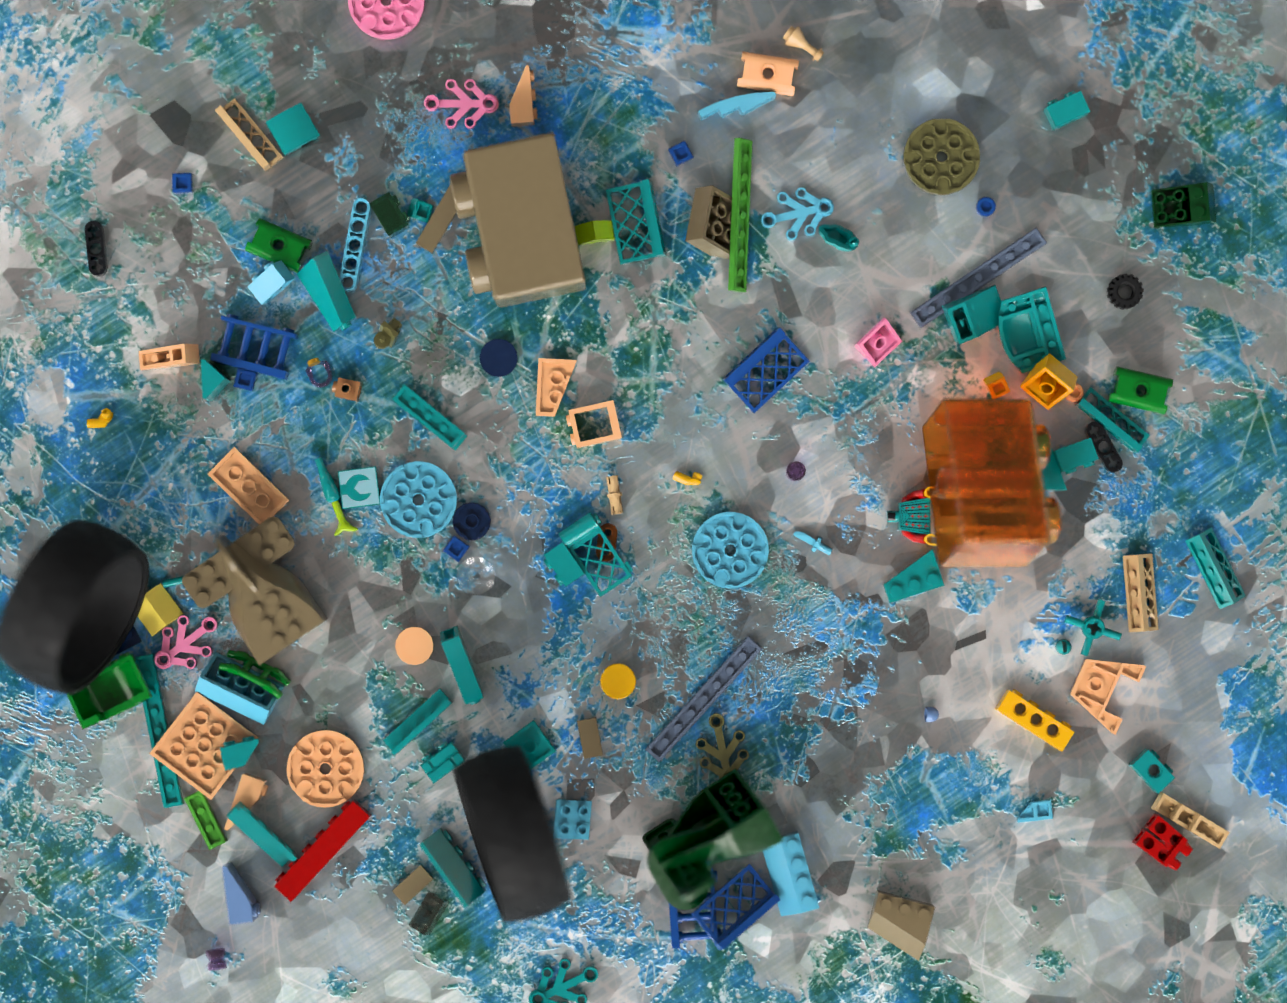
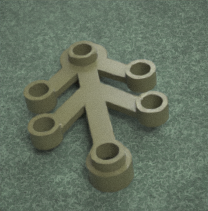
M715 713L710 716L709 724L714 728L718 750L708 744L704 738L696 740V747L700 750H705L721 761L722 769L711 763L708 757H702L699 762L702 768L709 769L718 775L720 779L735 768L738 770L743 761L748 759L749 753L745 749H740L737 752V759L730 767L728 759L738 744L744 740L745 734L741 730L735 731L732 741L726 748L722 731L724 718L722 715ZM715 717L720 719V723L717 725L713 723ZM738 732L743 734L740 740L735 737ZM700 740L705 742L704 747L698 746ZM740 752H746L747 756L740 758ZM703 759H707L709 761V764L707 766L702 765Z

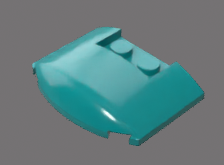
M1046 286L1001 300L998 315L1000 339L1008 358L1019 368V371L1022 373L1031 371L1049 353L1058 361L1066 359Z

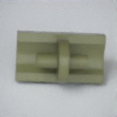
M393 318L389 323L384 321L374 337V345L379 349H385L388 346L392 348L396 343L402 324L396 318Z

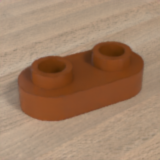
M603 524L601 526L603 532L606 529L611 530L612 534L607 538L616 550L617 529L613 524ZM598 534L597 547L602 548L604 540ZM596 549V555L600 559L602 550ZM609 552L607 556L603 555L602 561L612 560L614 558L613 553Z

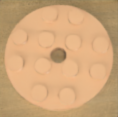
M333 730L315 731L304 736L292 748L287 761V777L292 790L304 802L316 807H334L346 802L357 792L364 776V760L358 746L348 736ZM323 763L330 765L331 771L329 774L321 772L320 767Z

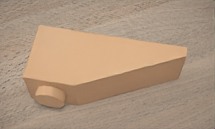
M178 344L139 351L140 370L200 364L198 344Z
M248 773L242 774L231 810L240 801L248 809H251L262 796L265 797L268 790L267 780ZM227 818L224 829L229 830L235 824Z

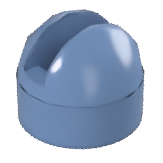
M925 707V722L936 721L939 717L938 710L934 707Z

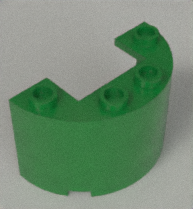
M130 652L124 653L119 656V659L111 661L108 664L109 667L105 668L87 687L75 694L67 695L82 729L116 716L146 701L147 698L153 697L134 655L130 654Z

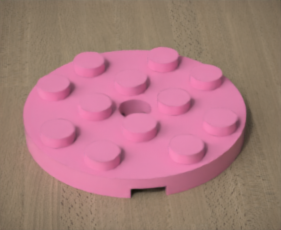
M348 0V6L354 22L363 32L374 38L389 40L402 37L416 27L423 15L425 0H392L388 6L382 5L381 0Z

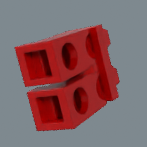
M1154 813L1144 827L1160 840L1156 839L1148 831L1141 829L1132 843L1163 866L1176 871L1182 862L1175 858V856L1180 851L1187 857L1193 848L1187 843L1188 840L1162 817Z

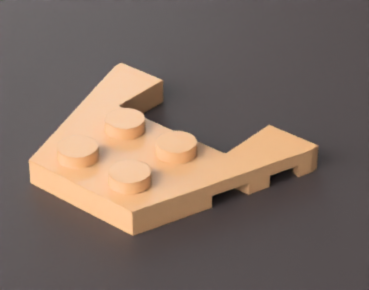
M1085 659L1069 694L1105 728L1116 735L1123 719L1105 711L1108 701L1120 675L1140 682L1146 666Z

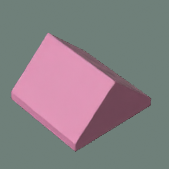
M884 317L854 347L872 366L876 367L902 340Z

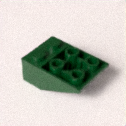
M1204 182L1151 190L1154 228L1217 222L1214 186L1211 183Z

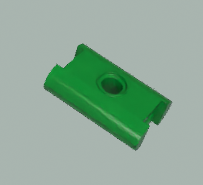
M259 218L256 222L258 230L252 243L247 242L245 251L270 262L282 261L288 270L298 273L302 269L300 261L305 250L311 249L313 241ZM277 242L284 243L283 248L280 250L274 249V245Z
M1116 366L1114 375L1117 376L1114 392L1108 396V402L1165 415L1168 406L1164 405L1168 388L1173 386V379ZM1138 385L1145 388L1143 396L1138 395L1136 392Z

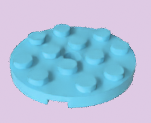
M415 461L397 467L388 475L381 489L380 505L385 520L395 531L412 538H426L439 533L450 523L456 511L457 493L451 478L441 468L428 462ZM417 494L424 497V502L421 505H416L413 502V498Z
M723 512L707 519L697 530L692 543V557L696 569L705 580L721 588H739L753 582L764 570L769 555L768 540L761 526L751 517L737 512ZM727 545H733L736 548L734 555L728 556L725 553Z

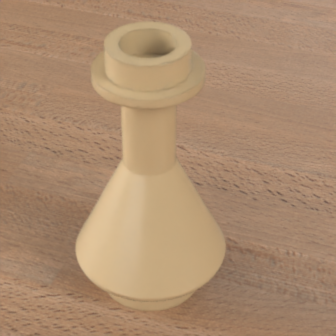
M791 26L783 37L786 40V46L806 50L814 56L813 61L816 60L818 62L824 54L822 48L817 50L807 42L799 26L796 28Z

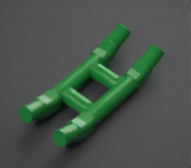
M228 650L227 657L244 662L245 664L242 668L232 663L221 662L219 664V670L239 675L263 687V689L272 693L277 699L283 693L276 688V685L266 680L268 676L271 675L285 686L291 682L280 669L266 663L259 665L254 657L243 651ZM252 666L262 670L259 677L249 672Z

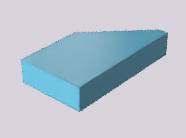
M1051 799L1031 801L1017 818V822L1053 819Z

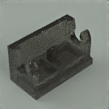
M428 892L410 921L409 926L423 935H430L449 901L438 897L436 893Z

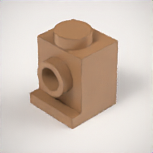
M338 378V381L333 383L332 392L335 393L336 398L359 402L362 383ZM343 386H349V391L343 392Z

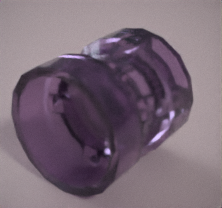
M798 461L790 463L786 468V476L792 481L801 480L806 473L805 466Z
M225 948L206 951V957L210 961L207 964L208 971L227 968V963L223 960Z

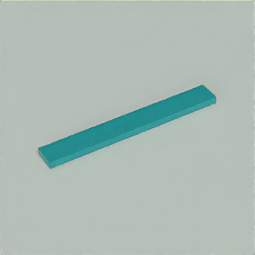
M154 653L134 657L153 696L143 702L152 749L169 728L157 668L154 663ZM154 758L163 807L183 805L178 775Z

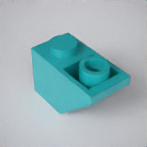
M254 736L242 738L243 742L235 744V740L223 743L224 747H220L225 771L245 766L259 744V738L254 739Z

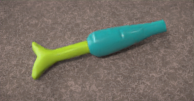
M322 457L315 459L324 496L327 502L332 504L339 522L334 536L339 535L343 531H357L358 528L352 526L345 519L338 501L340 498L339 490L327 470Z

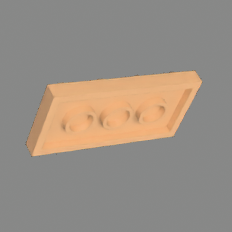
M233 447L208 473L258 524H261L270 517H274L290 501L236 447Z

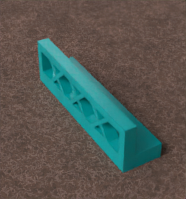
M1091 387L1076 404L1079 409L1095 422H1099L1106 431L1133 453H1138L1143 447V443L1150 436ZM1090 393L1097 398V406H1093L1085 400ZM1108 407L1111 409L1112 418H1107L1101 413V408ZM1123 419L1126 422L1127 430H1122L1118 427L1116 420ZM1138 431L1143 435V438L1138 443L1131 437L1130 432Z
M1212 527L1185 540L1219 609L1232 605L1246 596ZM1205 535H1208L1211 543L1208 542ZM1224 570L1226 571L1228 578H1226ZM1233 588L1235 589V591H1236V593H1237V595H1238L1237 597L1235 596V594H1234V592H1233Z
M441 688L383 740L392 750L391 753L394 756L453 703Z
M241 801L226 814L237 827L281 867L289 860L294 862L297 859L295 851Z

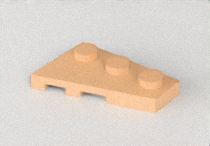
M538 359L536 416H556L577 360Z

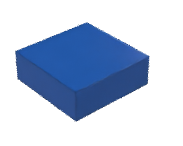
M686 141L668 149L676 167L694 158Z
M192 173L172 174L174 194L193 193Z
M238 368L233 386L253 391L257 372Z
M454 535L443 551L459 562L470 546Z

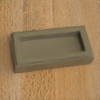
M596 717L578 720L577 724L584 759L602 756L603 752Z
M420 865L392 892L406 905L434 878Z

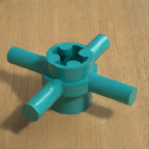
M1098 599L1093 616L1087 617L1085 620L1069 615L1065 617V623L1080 627L1086 637L1081 651L1082 655L1088 656L1093 639H1097L1102 635L1116 640L1121 639L1122 633L1105 628L1104 622L1100 619L1106 601ZM1097 623L1096 632L1091 633L1092 630L1088 628V625Z

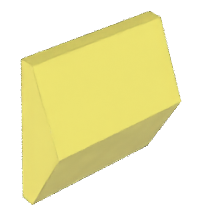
M162 583L146 592L137 617L153 637L184 613L163 587Z

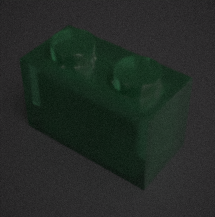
M390 192L369 203L390 239L410 228L408 225L410 219L405 211L401 213L398 208L401 204L396 195L391 196Z

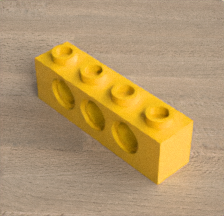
M1015 689L1012 691L1006 690L995 709L1057 750L1063 751L1075 733L1071 730L1072 726L1063 720L1061 723L1054 719L1055 715L1048 710H1045V712L1038 709L1040 705L1031 699L1027 702L1022 698L1023 694ZM1018 703H1022L1024 706V711L1020 714L1015 712V706ZM1037 713L1040 716V721L1037 724H1033L1031 717ZM1050 724L1056 726V732L1052 735L1047 732Z

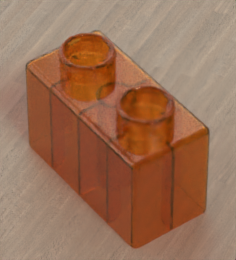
M944 398L922 427L940 567H1026L1050 543L1057 540L1061 529L1059 504L1054 497H1046L1042 473L1050 458L1051 442L1049 432L1046 426L1035 423L1033 404L1028 399Z

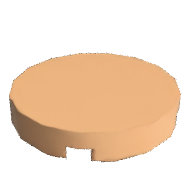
M421 627L406 628L399 634L395 644L399 658L411 665L424 663L430 658L434 648L431 635Z

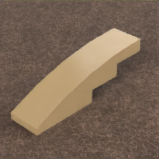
M1163 792L1159 793L1151 809L1219 849L1230 833Z

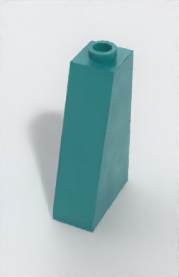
M327 251L313 257L297 273V276L333 332L339 329L343 331L352 325L350 322L356 316Z
M458 625L441 631V645L465 704L470 703L473 705L479 703L484 698L483 691Z

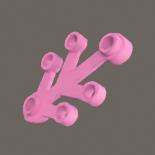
M448 79L445 86L448 91H452L460 100H439L434 95H429L424 100L425 108L428 111H436L438 108H460L455 114L446 119L445 124L449 129H454L457 126V122L471 108H479L471 117H467L464 121L466 128L473 129L476 126V122L485 113H493L499 106L496 96L492 94L485 95L476 86L473 79H467L464 86L467 91H472L479 100H471L457 86L454 79ZM453 82L455 83V86L453 88H449L448 83ZM472 82L474 83V86L472 88H468L467 83ZM435 101L436 105L434 107H430L429 102ZM491 101L493 102V105L491 107H487L486 102ZM449 120L455 121L453 126L448 125ZM473 120L474 124L472 126H468L467 121Z
M186 615L179 616L177 619L176 646L169 650L170 638L174 636V629L172 627L163 628L161 651L155 654V665L160 669H167L171 665L186 666L188 669L195 668L197 666L195 658L182 659L174 656L180 652L210 657L213 653L210 646L198 647L190 646V644L206 632H214L218 627L217 620L213 617H206L201 623L202 626L185 638L186 626L189 625L190 619ZM182 617H185L187 620L184 625L180 622ZM209 621H212L214 623V626L212 628H208L207 623ZM166 629L171 630L170 636L165 635ZM205 648H208L210 650V653L208 655H205L203 653V650ZM162 656L167 657L166 663L161 661ZM190 659L194 661V666L192 667L188 665Z

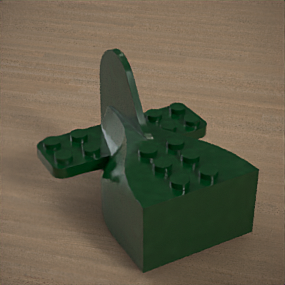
M735 768L701 790L690 801L677 822L673 818L665 820L645 833L642 840L649 850L647 858L649 871L666 900L677 909L689 910L699 906L705 900L708 889L715 885L716 878L711 871L713 864L754 855L783 841V838L766 807Z

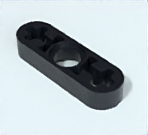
M90 221L85 225L89 271L93 275L101 277L108 271L104 229L97 221ZM93 225L99 228V231H96V238H100V240L90 241V238L94 239V234L89 232ZM100 244V253L93 254L91 251L92 245ZM92 257H102V259H98L99 264L103 266L99 273L94 270V267L97 266V261L95 259L92 260Z
M1099 422L1089 423L1085 427V434L1087 438L1092 439L1104 468L1111 473L1119 471L1122 468L1123 462L1105 429ZM1092 425L1099 428L1097 431L1099 437L1104 436V438L1099 439L1096 443L1094 439H1097L1096 435L1090 433ZM1101 442H1106L1109 445L1106 453L1101 452L1098 448ZM1113 452L1114 455H1111L1110 457L1113 461L1117 460V468L1115 469L1114 467H1109L1108 464L1111 463L1110 459H1104L1103 456H1106Z

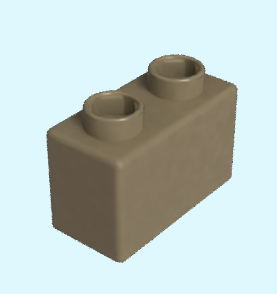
M551 132L466 150L463 154L466 171L450 174L449 179L458 218L463 219L476 216L482 246L465 251L474 293L480 294L491 291L498 307H507L586 290L554 133Z

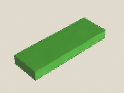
M197 791L185 797L186 804L209 850L227 842L228 840L206 796Z

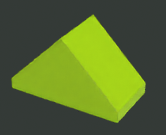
M612 220L590 221L574 226L578 245L615 240Z

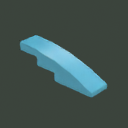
M760 92L735 96L698 110V116L702 121L718 112L722 119L737 110L743 116L774 100L776 94L775 92Z

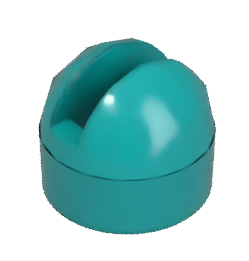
M1061 639L1057 641L1055 648L1059 654L1065 655L1071 651L1072 646L1068 640ZM1063 642H1066V652H1063Z

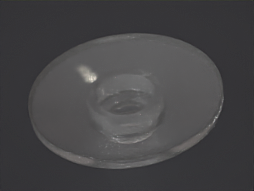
M482 557L467 558L460 564L457 570L459 586L463 591L471 595H480L487 592L495 580L493 566ZM475 572L480 574L477 580L473 578V573Z

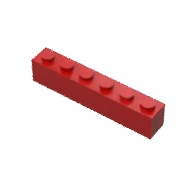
M348 800L341 808L343 812L339 816L335 814L328 822L330 826L325 831L321 829L315 836L317 840L313 845L308 843L301 851L303 853L301 858H297L288 865L290 867L289 871L286 874L282 872L275 879L277 884L274 887L290 902L298 896L370 818L371 814L356 800L352 802Z

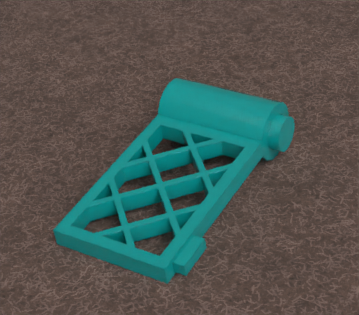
M589 512L558 534L598 595L602 597L632 577L631 572L634 570L628 561L623 562L600 527L602 521L596 513L592 514ZM598 534L604 540L602 548L592 546L593 538ZM580 546L588 547L587 557H579L575 550ZM591 548L602 550L600 561L589 559ZM604 551L613 553V564L602 562ZM589 561L599 563L597 574L589 573L587 570ZM602 564L612 566L610 577L600 575ZM615 567L623 568L626 576L621 579L613 578ZM599 577L610 579L608 588L603 591L598 586Z

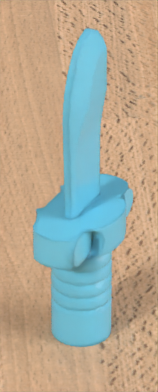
M801 531L793 533L795 537L812 545L811 551L813 552L819 549L830 555L833 550L831 547L821 543L822 537L820 536L816 540Z

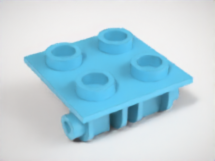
M556 799L555 837L559 839L589 840L592 801Z

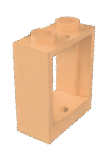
M613 400L568 410L569 415H566L568 427L572 426L573 433L570 434L572 445H576L577 449L622 439ZM607 407L613 435L580 442L574 415Z

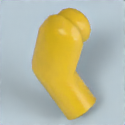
M108 408L102 409L98 419H87V428L106 427L112 420L113 413Z
M676 471L673 480L684 485H699L703 476L700 473L693 472L692 477Z

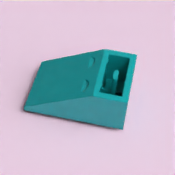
M996 285L942 306L953 339L959 345L975 339L998 326L1001 299Z

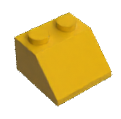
M1049 353L1034 366L1020 387L1049 410L1074 391L1078 376Z

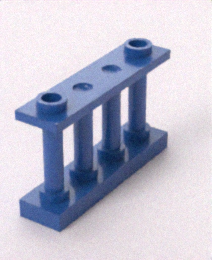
M227 314V317L221 316V320L227 322L220 351L217 354L212 353L210 360L212 362L284 380L288 379L289 372L284 371L285 367L283 366L290 338L298 339V335L294 334V330L284 327L283 330H278L238 320L239 316ZM235 324L246 327L239 356L237 355L236 359L229 357L228 353ZM253 329L264 331L258 359L255 360V363L247 362L248 358H246ZM272 333L283 336L277 362L273 368L266 366L265 362Z
M712 866L711 871L716 878V882H718L717 870L713 871ZM714 886L710 888V892H708L705 900L715 893ZM669 903L672 949L680 948V943H683V941L711 939L705 931L690 933L679 931L678 924H681L682 921H696L691 913L681 914V912H677V908ZM714 910L713 915L714 922H717L716 910ZM710 912L698 913L702 920L710 919ZM713 924L712 932L718 937L722 934L721 928L717 929V924Z

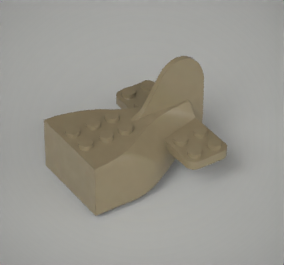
M278 517L268 518L233 543L224 535L218 536L214 541L220 552L187 573L182 579L184 588L200 608L210 606L228 593L229 610L233 624L259 665L327 620V617L302 581L291 571L274 563L295 546L293 537Z

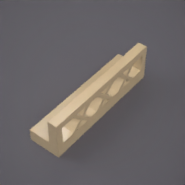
M235 98L224 107L220 105L215 109L265 172L283 158ZM233 105H236L239 109L238 117H230L226 111ZM241 121L251 123L250 132H243L240 129ZM253 135L263 138L262 147L252 144ZM265 150L274 151L277 157L268 163L264 158Z
M1152 554L1123 556L1129 632L1159 630ZM1143 558H1146V567H1144ZM1145 579L1148 581L1147 587L1145 586ZM1149 617L1151 618V627L1148 624Z

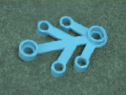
M800 187L795 192L796 198L799 200L805 199L814 205L805 207L790 198L786 192H780L777 195L778 203L786 204L795 210L774 215L772 212H766L761 218V223L765 228H772L778 222L797 218L792 228L786 232V238L789 241H794L807 216L815 214L811 224L807 225L804 229V233L811 237L815 234L816 227L822 217L832 214L834 210L833 202L828 198L818 199L809 194L805 188ZM798 191H804L805 195L800 197ZM780 195H785V196H786V200H785V201H781V200L779 199V196H780ZM821 205H827L828 209L826 211L821 210ZM768 217L771 218L772 223L767 224L765 222V219ZM808 227L813 228L814 232L812 234L807 232ZM791 231L794 232L795 237L790 238L788 236V233Z

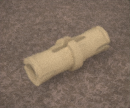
M618 475L606 477L608 485L607 498L610 500L611 515L623 513L621 503L622 492H620Z

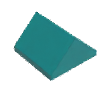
M201 360L202 397L207 401H213L231 381L213 364L206 360Z

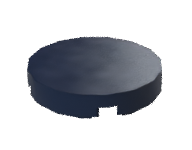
M491 340L481 349L480 363L484 371L489 375L504 377L515 369L518 361L517 351L507 340Z
M465 503L457 508L453 515L454 530L465 540L481 539L490 529V514L484 506L478 503Z

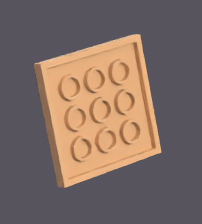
M196 692L149 754L212 800L236 769L225 771L220 747H224L223 743L235 740L236 744L243 742L242 738L254 736V739L259 737L203 695Z

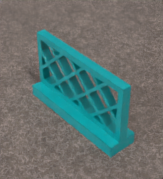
M646 179L642 180V182L606 189L620 264L667 256L652 181ZM640 187L641 195L636 201L629 196V193L633 188ZM620 192L624 197L619 204H616L612 201L611 193ZM627 197L635 202L630 212L621 207ZM638 204L645 211L641 219L632 214ZM619 209L628 213L622 223L617 221L615 216ZM630 216L639 221L634 230L625 226ZM641 223L648 227V233L644 238L636 233ZM623 227L632 232L626 242L620 239L619 236ZM634 234L642 239L637 249L628 244ZM645 242L651 245L652 254L644 255L640 252ZM626 246L635 251L633 256L628 259L623 257V251Z

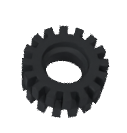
M1123 274L1115 277L1109 283L1107 298H1110L1109 302L1113 303L1114 307L1130 309L1140 302V299L1143 297L1142 292H1144V288L1141 287L1143 284L1138 281L1137 277H1133L1134 275ZM1123 284L1129 285L1132 289V295L1128 299H1123L1118 294V289Z

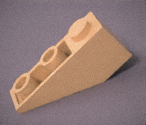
M526 65L509 104L512 127L534 125V120L538 119L537 108H533V101H536L535 89H531V82H535L534 70H530L529 65Z

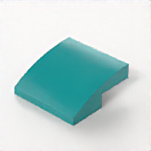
M302 103L266 121V125L284 156L300 149L302 145L320 136Z

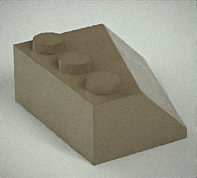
M713 185L695 188L685 241L710 256L729 259L732 197Z
M877 890L867 928L919 961L926 945L935 906Z

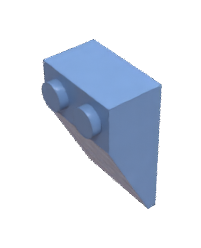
M227 863L222 866L229 924L253 922L258 918V914L261 913L260 903H256V897L233 863Z

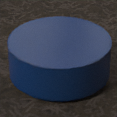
M989 197L981 198L976 204L977 213L983 217L992 215L996 209L994 200Z

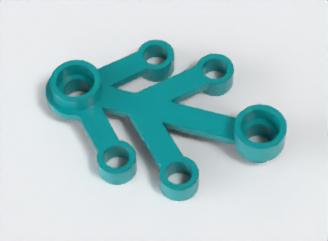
M563 958L559 962L560 968L553 987L546 990L548 980L553 976V969L549 966L544 967L539 987L530 993L529 1003H559L549 999L555 995L575 1001L576 1003H580L578 997L583 996L585 998L583 1003H587V996L584 993L576 994L567 989L584 981H596L598 970L594 966H587L582 974L563 982L566 971L571 966L570 960ZM567 961L569 965L564 968L561 963ZM546 969H549L551 971L550 976H546L544 974V971ZM589 970L594 971V976L589 977L587 972ZM540 995L542 1000L537 1002L535 996Z

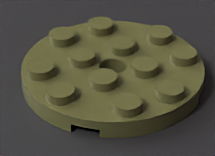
M947 118L926 121L912 132L906 142L903 154L905 170L911 181L927 193L934 195L956 193L966 187L978 171L980 164L979 144L973 133L958 121ZM944 152L947 155V160L944 162L938 161L937 153Z

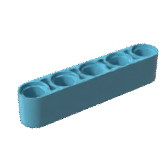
M364 198L356 199L352 206L339 277L346 292L355 291L359 283L372 212L370 203ZM364 203L367 205L365 212H358L357 208L360 204ZM358 222L364 224L361 231L354 230V226ZM354 241L360 242V247L357 250L351 249V243ZM349 260L357 261L355 268L349 269L347 267ZM346 279H353V285L351 287H344V281Z

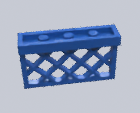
M777 327L722 380L755 413L810 361L787 337L786 333ZM783 339L789 344L788 352H778V344ZM767 354H775L774 365H764V357ZM778 354L788 355V366H777ZM791 355H799L803 362L799 366H791ZM753 367H761L760 379L750 378V370ZM764 367L774 368V379H763ZM777 368H788L785 379H777ZM739 380H747V392L738 391L734 385ZM750 380L760 381V392H749ZM763 381H774L771 392H763ZM749 394H760L759 403L755 407L749 403Z
M748 864L691 914L713 940L716 948L724 950L778 903L780 898L770 890L753 867ZM747 871L753 875L752 884L743 883V874ZM732 884L739 885L738 896L728 895L729 887ZM742 885L752 886L751 897H742ZM756 887H762L767 893L762 899L755 898ZM717 897H725L724 909L714 908V902ZM728 898L738 899L737 910L727 909ZM741 899L751 900V908L748 911L741 910ZM703 909L710 910V921L702 920L698 913ZM714 910L724 911L723 922L713 921ZM727 911L737 912V918L734 923H726ZM713 924L723 925L722 934L718 937L712 932Z

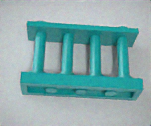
M405 384L392 399L455 451L467 438L463 431Z

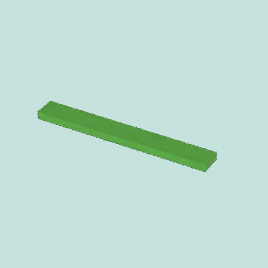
M734 138L728 290L735 292H746L752 140L744 138Z

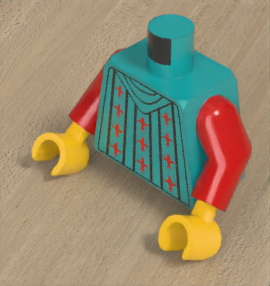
M936 486L912 491L902 498L901 503H898V511H887V522H898V530L902 532L904 537L915 543H927L931 546L937 545L931 542L933 537L938 536L931 534L930 498L938 496L932 495L931 490L936 488Z

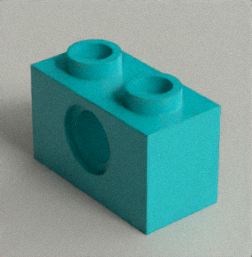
M1144 749L1128 765L1155 793L1159 794L1175 779L1172 775L1174 771L1166 763L1163 765L1158 760L1160 756L1153 749L1151 751ZM1155 764L1157 766V772L1156 774L1151 775L1149 773V767Z

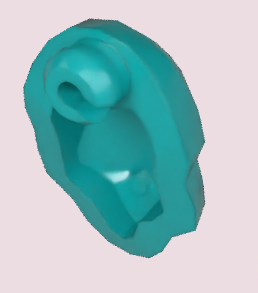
M837 224L819 226V234L825 243L834 246L837 250L850 252L858 247L859 239L852 231Z

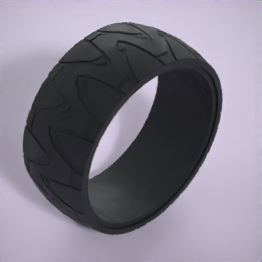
M76 519L58 527L40 544L29 558L8 595L0 617V659L22 678L49 691L70 695L87 687L112 661L138 616L149 580L150 569L147 555L130 539L98 523Z
M512 746L485 751L454 767V778L465 816L491 893L503 922H519L540 917L570 901L569 882L556 837L538 785L520 746Z

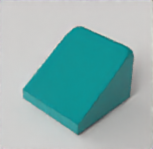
M412 198L406 216L428 223L434 205Z

